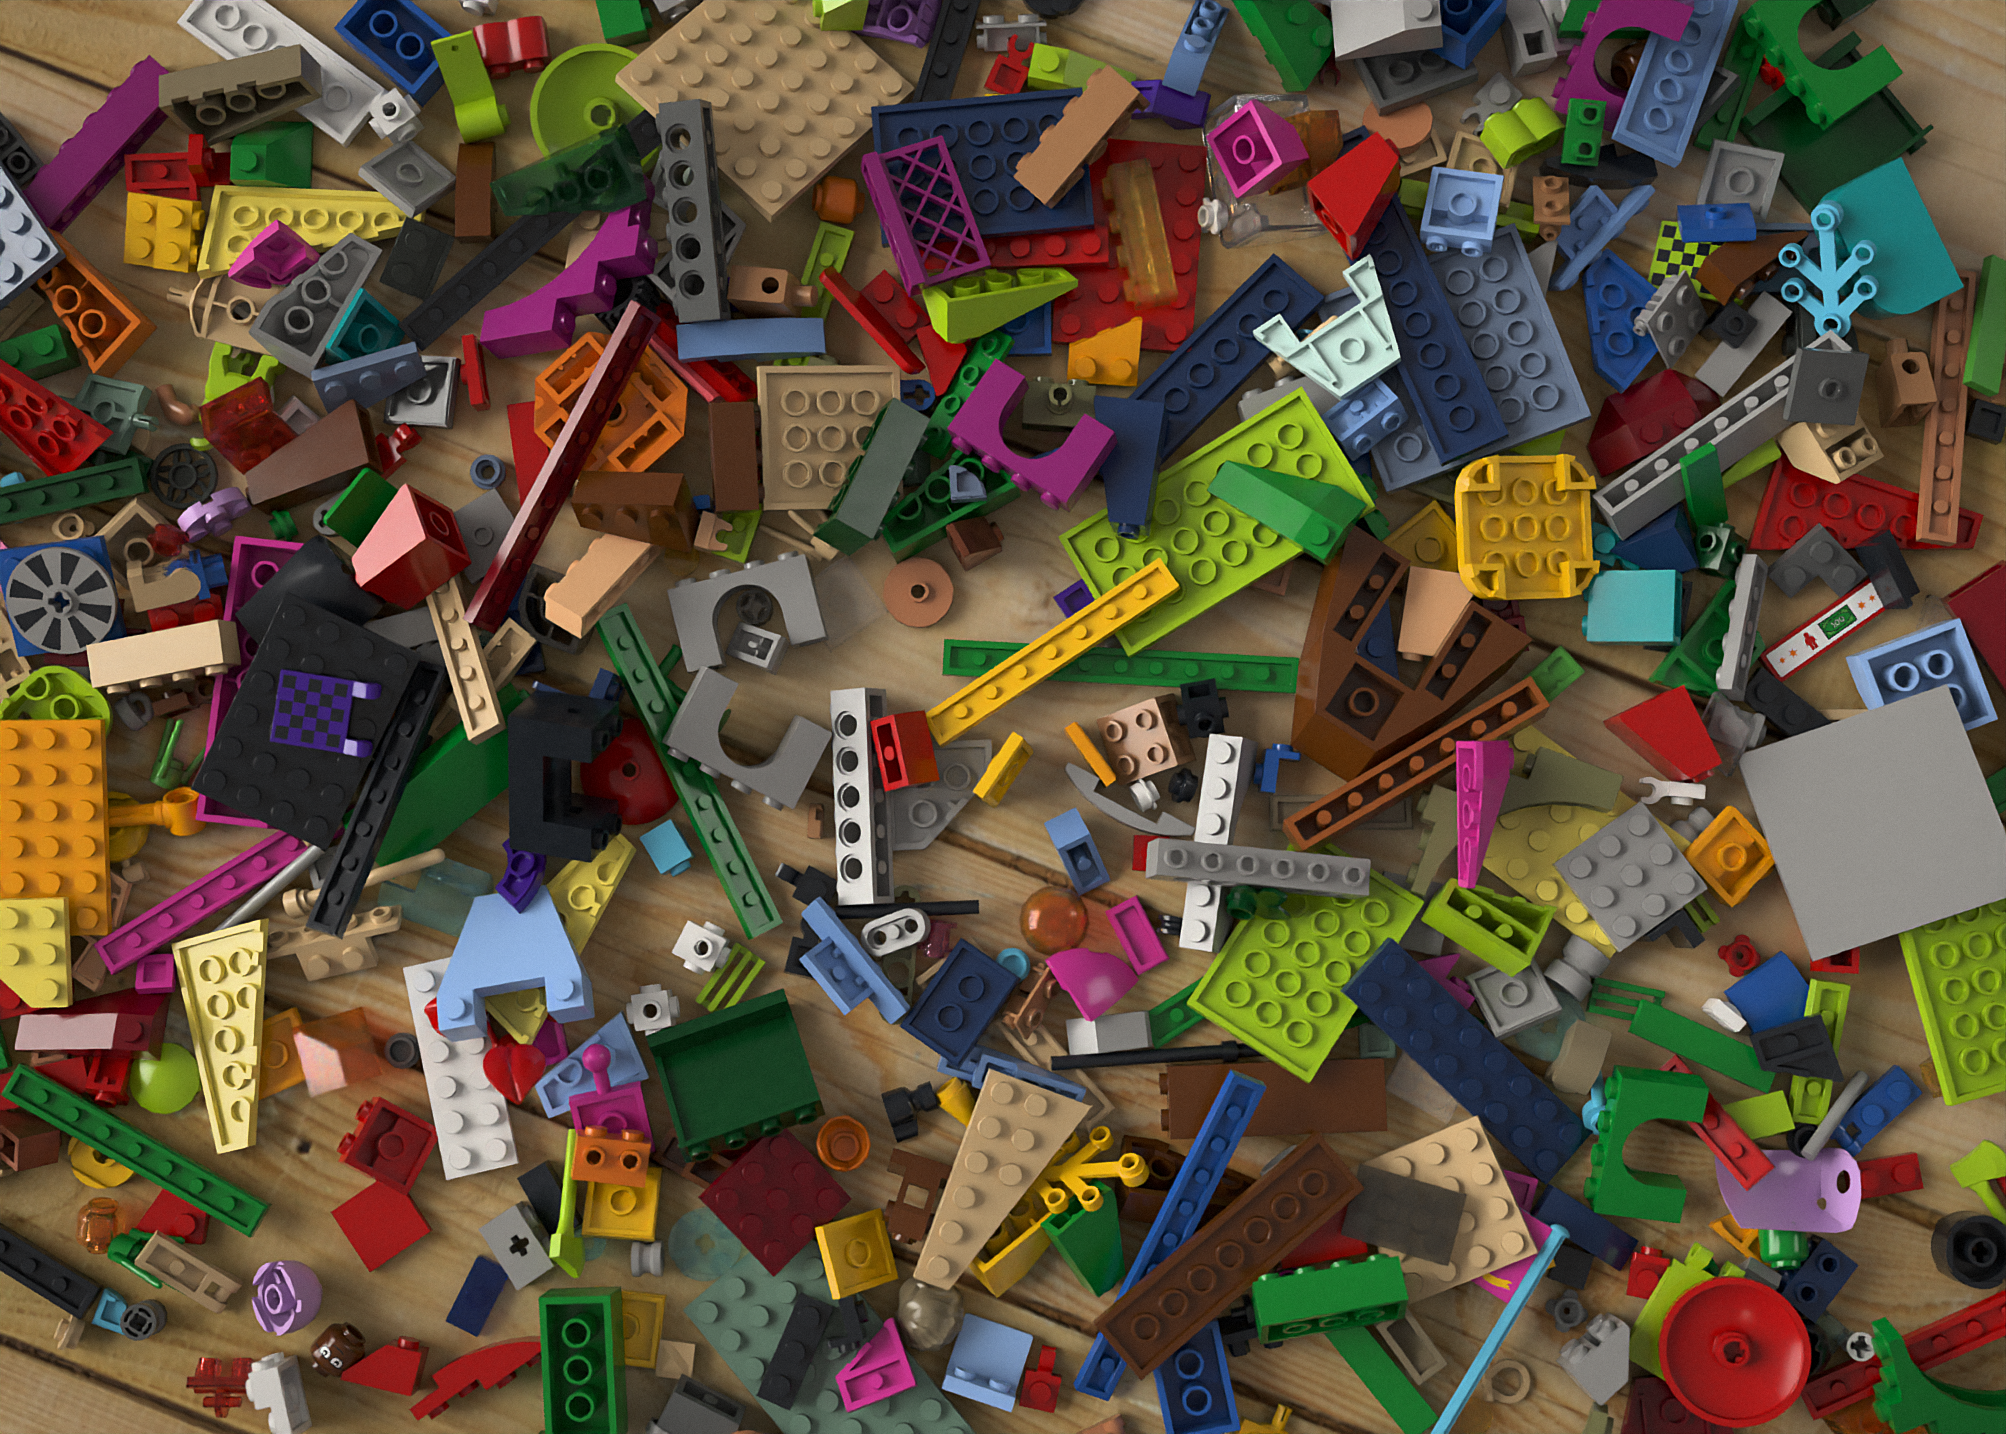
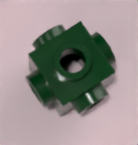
M1715 522L1714 527L1699 524L1697 534L1693 538L1700 566L1696 571L1705 576L1735 580L1736 569L1742 561L1743 554L1746 552L1745 545L1747 540L1735 532L1736 528L1732 525L1722 522Z

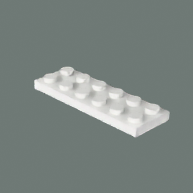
M194 0L177 21L180 27L225 60L301 44L321 65L322 97L294 110L345 148L348 147L372 116L367 109L372 104V100L379 93L386 91L385 88L264 0Z
M451 957L403 968L446 1180L519 1163L506 1097L492 1086L483 1071L484 1056L492 1049V1042L489 1036L451 1042L433 1029L427 1015L424 1013L425 1006L438 993ZM487 1014L486 1020L490 1023L489 1014Z

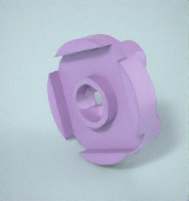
M238 487L226 488L211 494L210 496L213 501L204 506L198 501L179 517L177 523L189 543L196 542L211 532L214 537L225 534L233 527L231 524L232 520L245 515L252 509L247 498Z

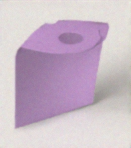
M1823 1148L1814 1161L1798 1157L1790 1150H1762L1777 1168L1749 1191L1744 1189L1715 1155L1716 1174L1720 1191L1727 1207L1741 1228L1839 1233L1851 1229L1857 1219L1861 1200V1171L1857 1161L1844 1149ZM1846 1170L1850 1175V1187L1846 1193L1842 1194L1837 1187V1178L1840 1172ZM1820 1198H1825L1826 1208L1824 1210L1820 1209L1817 1205V1200Z

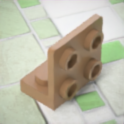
M1174 693L1148 699L1097 719V725L1113 772L1117 777L1118 785H1125L1166 769L1197 760L1186 727L1180 726L1176 706L1178 704Z

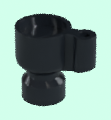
M930 1081L918 1085L916 1090L913 1091L906 1087H899L881 1094L897 1143L918 1136L917 1113L919 1111L930 1112L939 1109Z

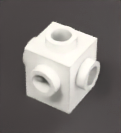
M396 88L379 93L372 100V104L367 107L374 117L369 121V124L381 140L388 136L393 144L399 141L405 143L425 128L416 116L421 112L417 104L409 94L402 97Z
M688 920L671 953L686 960L683 965L684 967L699 975H703L705 970L714 972L716 967L722 969L732 950L727 948L730 940L723 937L724 929L708 921L702 926ZM703 942L708 944V952L705 955L700 951V946Z
M661 984L640 986V994L631 995V1002L626 1004L629 1024L635 1025V1031L645 1030V1035L677 1025L676 1018L680 1017L678 997L673 996L672 989L662 990ZM648 1004H653L657 1008V1014L653 1018L646 1015V1006Z

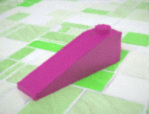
M1506 740L1456 741L1458 886L1475 888L1509 780V770L1513 769L1514 752L1512 748H1509V741Z

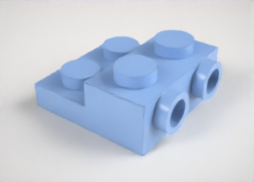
M1433 166L1420 229V243L1426 244V248L1434 252H1444L1447 250V247L1462 249V253L1470 257L1482 256L1483 252L1491 253L1504 175Z

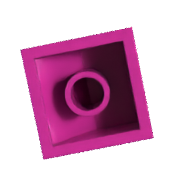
M1256 99L1250 100L1206 136L1236 199L1266 192L1310 158L1295 127Z

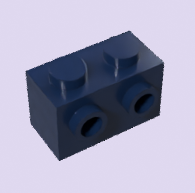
M1812 1234L1810 1238L1807 1237L1809 1257L1804 1262H1801V1268L1779 1270L1777 1273L1782 1278L1779 1287L1775 1290L1788 1300L1798 1314L1816 1323L1859 1265L1826 1239Z

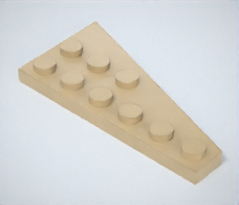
M989 1068L913 1277L950 1290L1092 1106Z

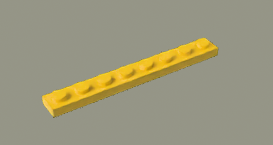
M1159 557L925 713L929 730L942 748L1179 591L1181 589Z

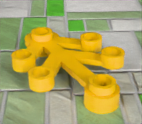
M1106 1126L1094 1128L1089 1136L1091 1141L1064 1164L1053 1166L1065 1154L1073 1153L1079 1148L1080 1139L1073 1130L1066 1139V1141L1069 1139L1071 1141L1062 1144L1025 1193H1038L1044 1199L1050 1212L1059 1214L1068 1208L1069 1199L1062 1189H1053L1047 1181H1062L1079 1198L1083 1208L1086 1211L1092 1212L1102 1206L1103 1197L1097 1187L1088 1186L1081 1179L1120 1176L1126 1186L1136 1187L1147 1180L1149 1168L1144 1159L1134 1153H1127L1119 1161L1088 1163L1101 1151L1109 1149L1114 1143V1137ZM1095 1196L1092 1200L1087 1201L1090 1197Z

